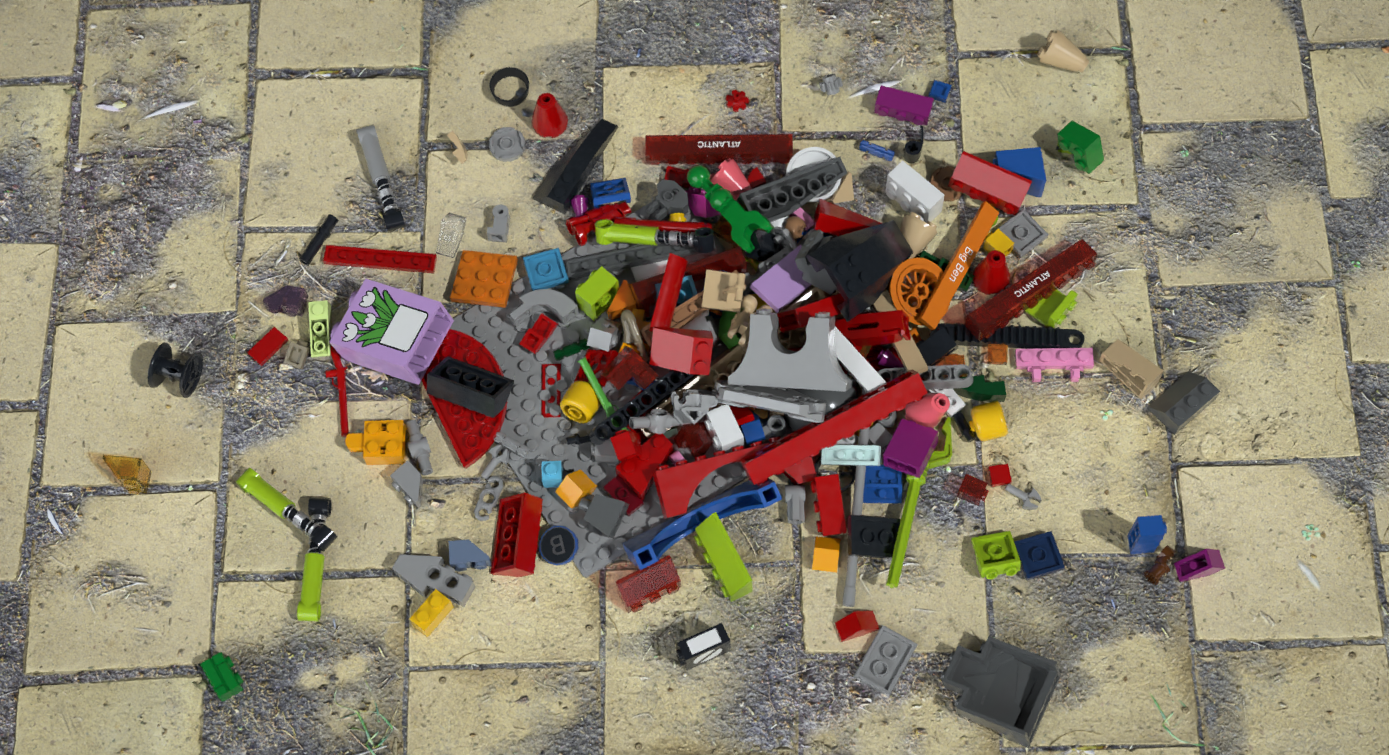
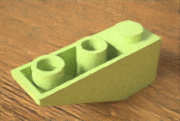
M327 300L308 302L311 358L331 356V305Z

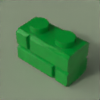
M219 652L200 664L216 695L222 702L243 691L241 683L244 681L239 672L234 673L232 669L234 663L229 655L225 656L222 652Z

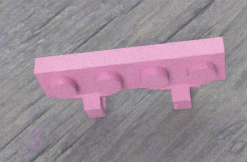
M1093 348L1015 350L1016 369H1027V372H1032V382H1040L1041 370L1045 369L1070 370L1071 382H1079L1080 371L1094 367Z

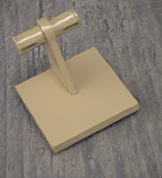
M706 270L701 308L739 313L741 302L743 301V291L746 290L744 285L746 274Z

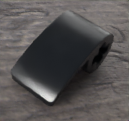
M921 125L919 129L920 142L912 140L905 144L903 157L910 164L918 162L921 156L924 139V129Z

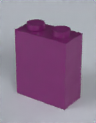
M901 419L883 454L884 466L920 478L938 443V431L932 427L919 425L912 420Z

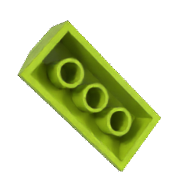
M715 512L695 528V536L693 537L697 546H702L704 550L702 554L706 563H711L713 567L711 572L715 580H720L722 584L720 589L724 597H729L730 601L733 602L752 592V578Z

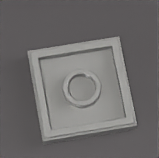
M1024 209L999 227L1014 242L1013 252L1020 259L1047 239L1049 235Z

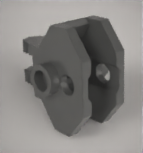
M662 179L657 184L658 195L655 197V201L646 210L650 215L658 208L660 209L659 213L655 215L654 220H662L666 216L670 217L669 215L672 213H683L685 215L689 212L687 192L675 181Z

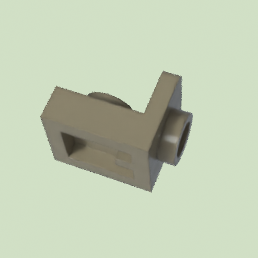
M302 339L290 341L283 363L303 369L308 353L311 351L309 342Z

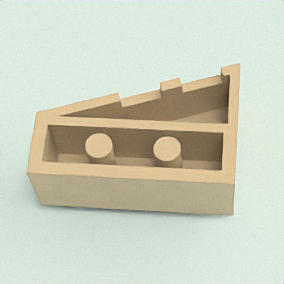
M1119 339L1108 347L1099 359L1110 372L1141 400L1157 386L1164 370Z

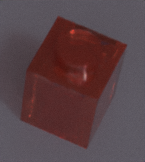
M966 474L958 490L957 497L979 506L981 500L985 501L989 490H986L988 483Z

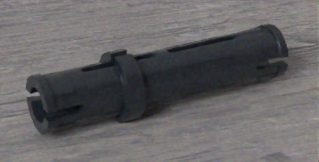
M328 214L321 227L317 228V233L299 258L301 263L309 266L324 241L331 236L332 229L339 221L335 216Z

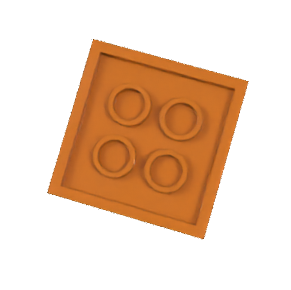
M463 250L450 296L451 302L506 308L518 262L517 256Z

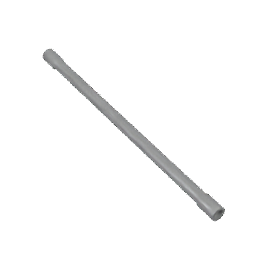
M862 388V394L864 395L867 392ZM870 427L859 430L858 445H868ZM856 466L852 515L862 516L866 466ZM848 556L846 583L843 594V606L846 607L855 606L857 556Z

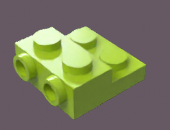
M1010 531L971 538L981 578L986 577L991 580L1001 574L1013 576L1020 571L1021 561Z

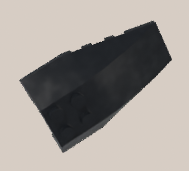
M892 220L832 238L806 257L816 273L825 268L844 299L837 307L848 322L876 302L890 284L894 271L902 262L910 258L913 250L895 221Z

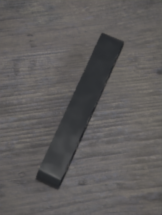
M671 370L592 429L589 434L591 442L596 445L603 444L614 436L616 432L629 424L630 417H639L695 374ZM670 376H673L677 383H673ZM656 387L662 390V394L656 391ZM641 398H645L648 401V405H644ZM627 408L633 411V416L628 415ZM612 419L618 422L619 427H615L612 424ZM597 430L603 432L604 438H600L597 435Z

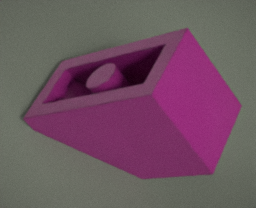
M1204 549L1174 563L1180 582L1210 576L1225 569L1220 551L1215 549Z

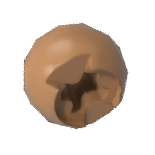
M797 216L787 218L785 228L790 231L795 240L803 236L801 234L804 228H806L804 220Z

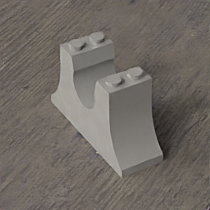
M760 309L750 314L748 348L740 366L734 373L728 376V384L844 392L851 388L852 380L843 372L837 360L834 345L835 316H830V312H818L814 316L809 317L806 327V342L800 351L788 350L781 344L778 338L780 326L777 313H771L772 309Z

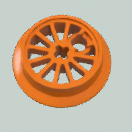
M911 258L902 262L892 275L888 291L895 308L903 310L909 316V322L923 326L925 325L918 320L921 309H924L929 300L928 296L932 294L944 273L937 264L925 258ZM924 278L928 280L926 284L923 283ZM929 285H931L933 291H929ZM949 303V305H948V307H947L945 313L943 314V316H944V315L946 314V312L948 311V308H949V306H950V303Z

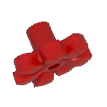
M733 90L732 95H727L726 101H728L726 105L728 108L733 107V112H738L739 108L745 110L746 104L749 103V97H745L746 93L744 91L739 93L737 90Z

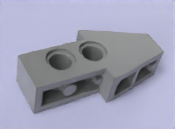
M400 554L392 567L394 573L424 597L427 596L429 591L433 592L437 589L452 602L465 607L475 589L472 577L464 573L462 575L455 573V569L452 567L444 566V560L439 556ZM433 573H440L438 578H430ZM449 582H457L456 586L452 588L447 587Z

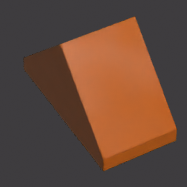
M623 280L607 311L608 319L610 320L620 318L622 312L626 309L631 312L633 308L637 309L636 302L626 280Z

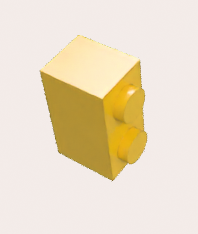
M435 589L409 620L416 629L428 638L454 606L451 600Z

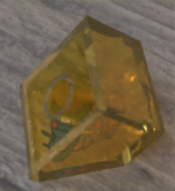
M103 455V460L130 494L140 495V493H147L152 471L142 458Z

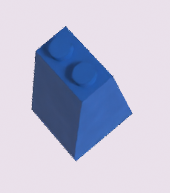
M1041 147L996 151L992 164L1031 180L1032 183L1027 194L1042 197L1046 175Z

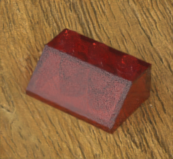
M670 555L642 570L639 569L615 581L618 595L628 613L631 611L633 613L643 609L644 605L656 603L661 600L662 596L666 594L672 595L679 591L681 587V580Z

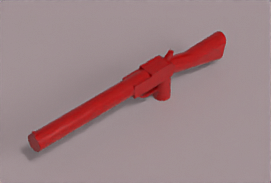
M331 345V357L336 369L325 370L326 378L332 377L333 385V377H337L338 385L334 386L338 387L341 437H347L349 434L345 372L347 366L343 367L340 354Z

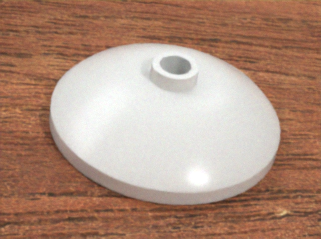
M805 148L792 157L787 166L786 176L836 157L824 148ZM841 179L808 202H819V199L826 200L837 191Z

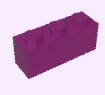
M881 85L874 113L884 117H893L900 121L913 122L916 125L927 126L934 98Z

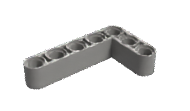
M964 364L928 366V371L919 374L921 378L929 376L927 380L922 381L926 390L966 388L973 383L971 369ZM905 367L886 368L878 371V374L883 379L890 378L889 381L907 371ZM962 374H968L966 378H959ZM942 375H948V378L940 379ZM896 411L891 412L889 418L878 420L884 428L892 427L896 422Z

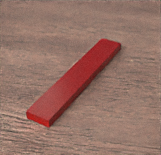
M326 245L323 263L326 265L434 274L437 255Z

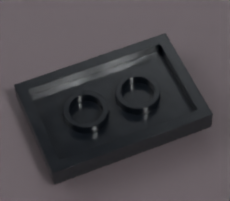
M848 516V556L892 559L901 519Z

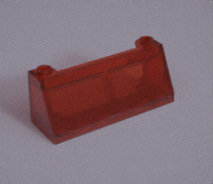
M740 246L731 247L688 262L684 277L692 275L695 282L705 278L706 270H725L728 273L737 270L738 273L745 274L747 273V262ZM665 271L628 283L636 302V308L645 310V317L649 316L650 306L655 305L653 298L656 295L655 284L662 283Z

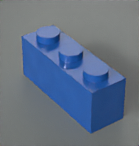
M1162 515L1137 517L1127 535L1130 554L1155 552L1161 540H1163V536L1167 533V525L1165 521L1163 522Z

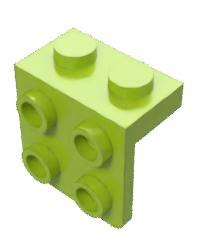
M1043 282L1026 302L1023 310L1045 326L1055 329L1058 324L1061 325L1064 322L1068 311H1072L1076 307L1078 294L1071 290L1066 296L1047 282Z

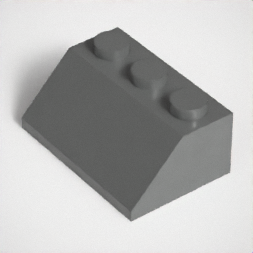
M1187 372L1153 401L1147 409L1175 435L1214 402L1220 390L1206 377Z

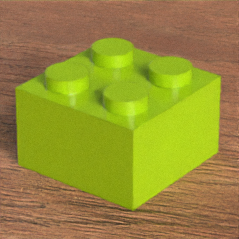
M602 266L598 270H594L590 274L589 279L585 283H580L576 288L575 294L578 308L595 321L611 305L619 290L618 279Z

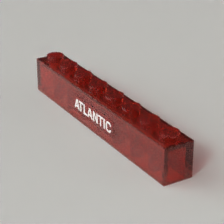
M793 134L645 135L646 164L658 165L660 163L676 165L678 163H687L694 165L696 163H706L711 165L722 163L729 158L743 164H768L770 162L786 164L793 157Z
M1083 239L1079 240L966 316L965 326L979 341L985 337L989 338L995 330L1004 328L1010 320L1019 318L1025 310L1034 308L1043 298L1047 299L1055 290L1062 289L1067 282L1077 279L1085 270L1092 269L1096 264L1097 253Z

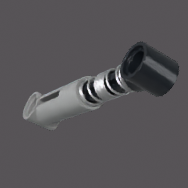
M374 124L356 129L372 182L378 187L377 192L384 208V214L382 215L387 231L390 232L406 227L401 210L394 203L393 191L389 187L391 185L388 183L390 175Z

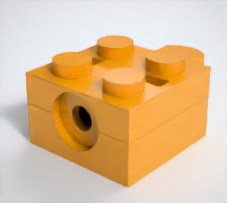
M404 420L364 421V433L348 434L345 444L350 452H363V458L367 465L404 464L406 462L407 428Z

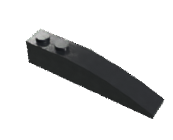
M601 119L550 169L533 196V200L566 214L571 206L570 200L579 193L618 129V126Z

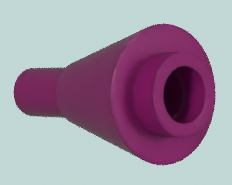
M576 195L570 200L576 217L585 215L589 199L585 198L584 195Z
M888 348L886 351L882 349L877 357V360H879L878 365L888 368H904L901 361Z

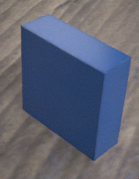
M934 80L928 97L946 103L952 85Z

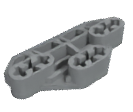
M716 380L715 388L712 389L711 395L717 398L718 403L737 407L750 406L784 413L795 419L816 423L824 422L826 401L811 398L791 388L728 384L727 380Z

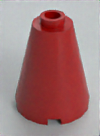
M543 93L537 99L532 117V126L541 137L556 138L567 129L568 117L554 95Z
M997 250L989 252L973 271L974 286L986 295L996 294L1002 289H1006L1005 287L1010 283V272L1005 255Z

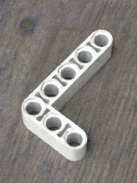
M835 327L834 345L837 360L859 385L868 393L887 383Z

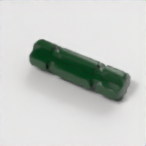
M584 338L579 343L575 342L562 347V350L557 349L553 351L556 361H560L565 356L569 357L581 352V350L589 349L590 346H587L588 340Z

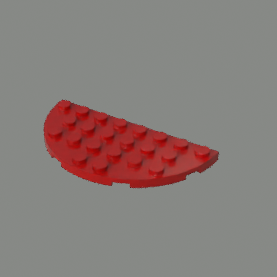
M449 329L421 381L427 391V374L447 356L504 376L496 358L482 343L463 332ZM428 394L463 467L467 469L477 462L494 443V438L497 432H500L504 422L507 402L504 409L492 418Z

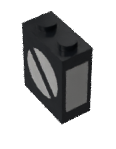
M717 624L677 642L676 657L680 666L684 665L686 670H690L730 652L731 642L723 624Z

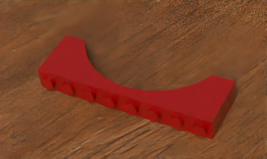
M781 437L769 439L770 443L762 444V441L751 443V447L746 449L743 446L732 448L733 452L725 454V450L713 453L714 457L706 458V455L695 457V462L688 463L687 460L676 462L675 467L669 468L668 464L657 467V471L652 474L664 519L686 513L693 492L699 483L711 472L723 465L741 462V459L781 439ZM809 456L802 459L800 464L785 468V471L782 473L794 485L813 481V477H817L812 457Z

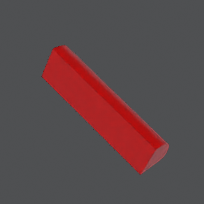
M672 253L669 255L649 331L653 332V327L670 328L688 264L686 259Z

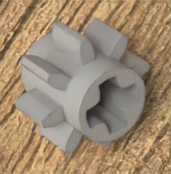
M835 74L822 77L823 82L819 83L821 91L826 92L827 95H834L840 92L839 87L843 86L841 78L836 77Z

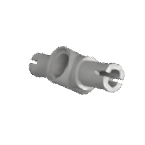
M653 409L651 414L646 416L629 418L631 429L646 428L656 434H663L666 432V429L672 426H683L673 414L663 409Z
M410 420L405 425L410 437L407 444L411 456L418 461L422 475H429L433 473V469L429 460L431 450L426 436L424 437L420 433L416 420Z

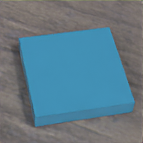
M559 248L523 257L532 291L569 283Z

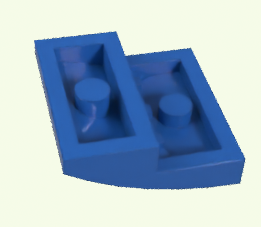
M880 464V466H866L863 503L902 504V472L884 466V464Z

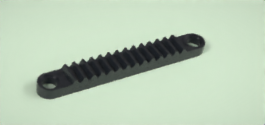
M940 323L936 327L939 329L943 327L953 341L960 346L1025 349L1081 348L1085 340L1083 333L1079 330L1060 329L1059 327L1053 329L1052 327L1045 328L1042 326L1037 328L1034 326L1031 328L1029 326L1022 327L1021 325L1014 327V325L999 326L996 324L992 326L991 324L976 325L975 323L971 325L968 323ZM1071 336H1076L1079 338L1080 342L1078 344H1072L1069 341V338Z

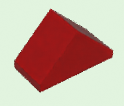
M873 610L854 611L835 623L841 642L880 629Z

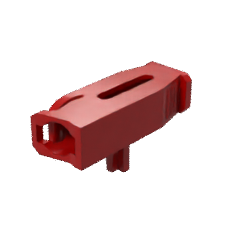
M903 310L858 314L848 322L845 318H836L835 327L854 346L890 344L901 341L903 337L906 341L911 339L908 326L909 316Z

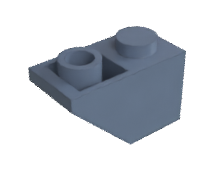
M469 539L449 541L450 566L455 571H466L467 568L482 570L486 569L487 566H491L490 557Z

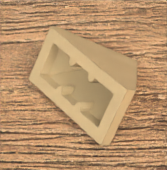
M847 172L842 177L837 191L825 201L840 203L854 200L852 174L850 172Z

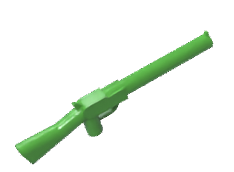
M585 357L577 361V363L581 364L608 418L615 412L612 406H615L617 409L619 407L611 405ZM612 419V424L615 427H619L618 422Z

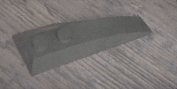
M837 157L743 192L736 201L747 212L758 211L770 222L789 216L847 174V170L841 158Z

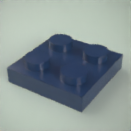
M1052 531L1014 542L1026 581L1065 569Z

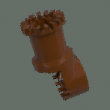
M1167 545L1156 557L1155 564L1143 573L1146 579L1154 585H1158L1159 579L1165 573L1170 572V568L1167 565L1168 559L1170 560L1176 553L1170 546Z

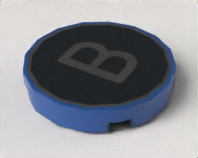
M553 526L546 530L541 537L539 543L540 553L548 563L557 566L565 565L574 559L579 548L578 539L569 528Z

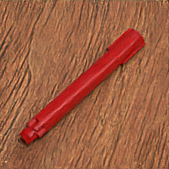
M615 217L614 219L615 224L659 227L660 231L665 230V232L673 230L681 231V233L689 232L690 234L699 228L712 229L710 223L704 224V222L641 220L630 217Z

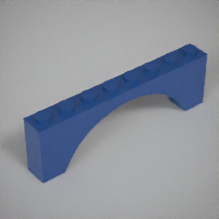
M770 478L762 484L755 485L748 480L622 544L629 560L642 570L658 562L660 557L671 546L693 533L695 528L711 514L716 512L719 519L743 511L766 508L782 500L775 481Z

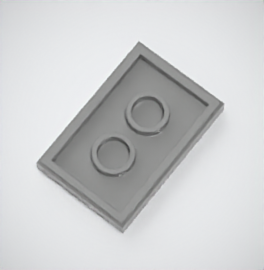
M882 625L853 678L889 697L918 644Z

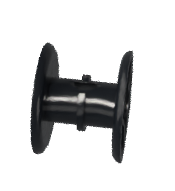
M163 342L156 349L149 365L147 377L149 386L151 388L158 387L166 377L172 382L177 380L179 381L180 394L183 398H188L193 394L200 381L203 370L202 354H192L186 363L180 362L181 359L173 360L171 346L169 343Z

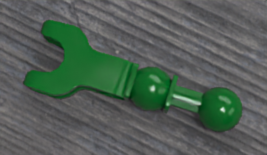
M695 165L690 168L687 173L689 184L694 188H702L706 192L705 198L709 200L712 208L719 211L732 225L731 236L733 241L750 254L755 249L750 241L753 231L763 229L770 233L774 226L758 211L747 212L733 199L729 190L723 188L718 183L714 185L710 181V172L705 166Z

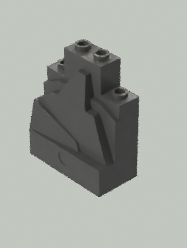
M988 636L986 642L982 643L980 653L958 645L956 651H952L948 668H945L941 675L944 688L961 694L955 702L958 715L1003 733L1007 740L1029 748L1061 677L1057 662Z

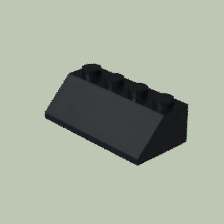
M449 356L427 374V394L492 418L504 409L514 385V380Z

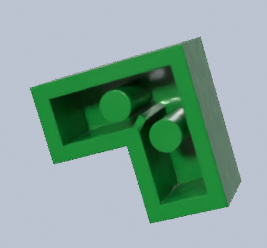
M1073 120L1057 134L1060 148L1073 154L1075 166L1078 170L1090 174L1104 161L1100 135Z

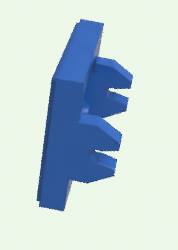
M626 178L590 184L594 209L599 208L600 204L626 200V203H631Z

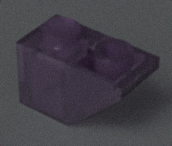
M287 285L264 298L263 303L271 313L282 312L291 317H296V315L303 317L309 296L305 288Z

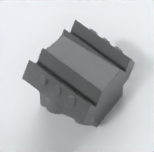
M816 230L809 233L795 258L798 269L803 272V280L832 295L838 289L825 268L816 273L806 257L832 239V236L823 238L821 230Z

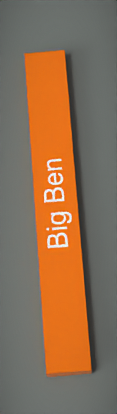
M986 201L981 204L918 318L931 331L936 329L999 214Z

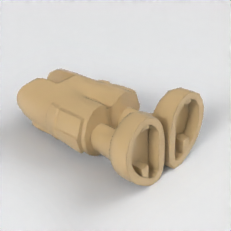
M746 295L742 298L741 312L734 316L727 333L730 339L737 332L742 336L738 342L740 345H745L749 341V317L757 308V300L752 295ZM763 305L758 310L772 308L767 305Z

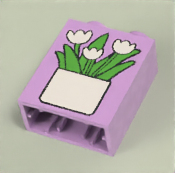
M365 278L360 289L354 291L350 296L349 308L342 321L337 322L333 326L330 344L345 361L419 385L454 320L439 301Z

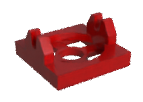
M588 349L585 357L591 369L594 364L598 363L597 368L593 372L596 374L602 371L597 380L603 389L619 353L615 350ZM580 366L574 382L585 381L590 383L582 366Z

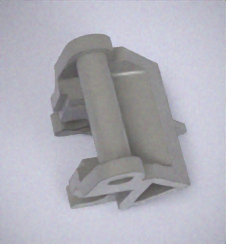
M686 389V391H683L682 399H679L676 392L672 391L673 416L684 427H687L691 422L693 424L697 423L709 412V408H713L718 404V400L715 396L711 395L712 391Z

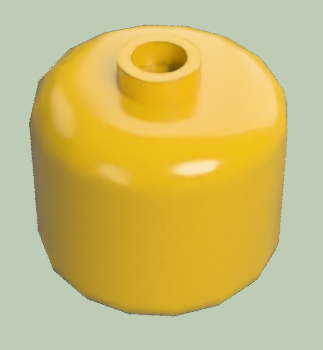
M585 381L573 382L560 402L562 412L569 419L578 423L591 422L601 406V402L592 385Z
M999 401L981 404L971 409L972 420L969 421L971 431H976L980 441L986 442L1007 436L1008 428Z

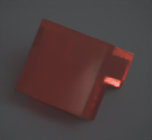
M704 422L684 424L674 438L678 449L689 447L693 457L703 456L713 443Z

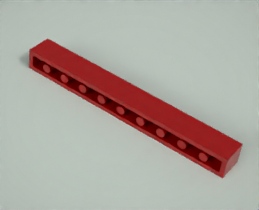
M912 369L826 414L824 422H811L740 460L749 480L754 485L762 484L768 480V477L783 473L785 468L800 464L802 459L819 454V450L825 447L830 448L836 445L838 440L853 436L855 431L870 427L872 422L887 418L891 412L903 410L908 403L920 401L927 394V390L919 373Z

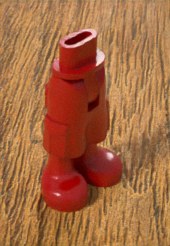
M626 202L614 203V205L605 204L600 208L586 211L583 216L566 219V226L572 236L575 235L577 243L580 246H584L587 243V234L592 230L595 232V223L597 221L608 219L614 223L615 217H625V215L631 213V209Z

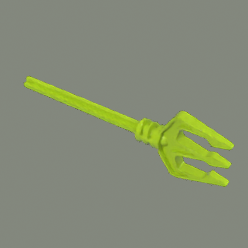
M947 417L941 431L946 436L944 450L933 451L920 478L909 474L906 477L909 486L886 585L890 586L889 588H898L920 487L926 483L927 471L948 464L951 461L952 438L950 417Z

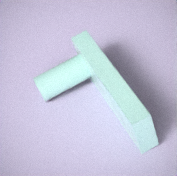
M834 445L830 448L825 447L822 449V465L880 466V463L883 461L881 446Z

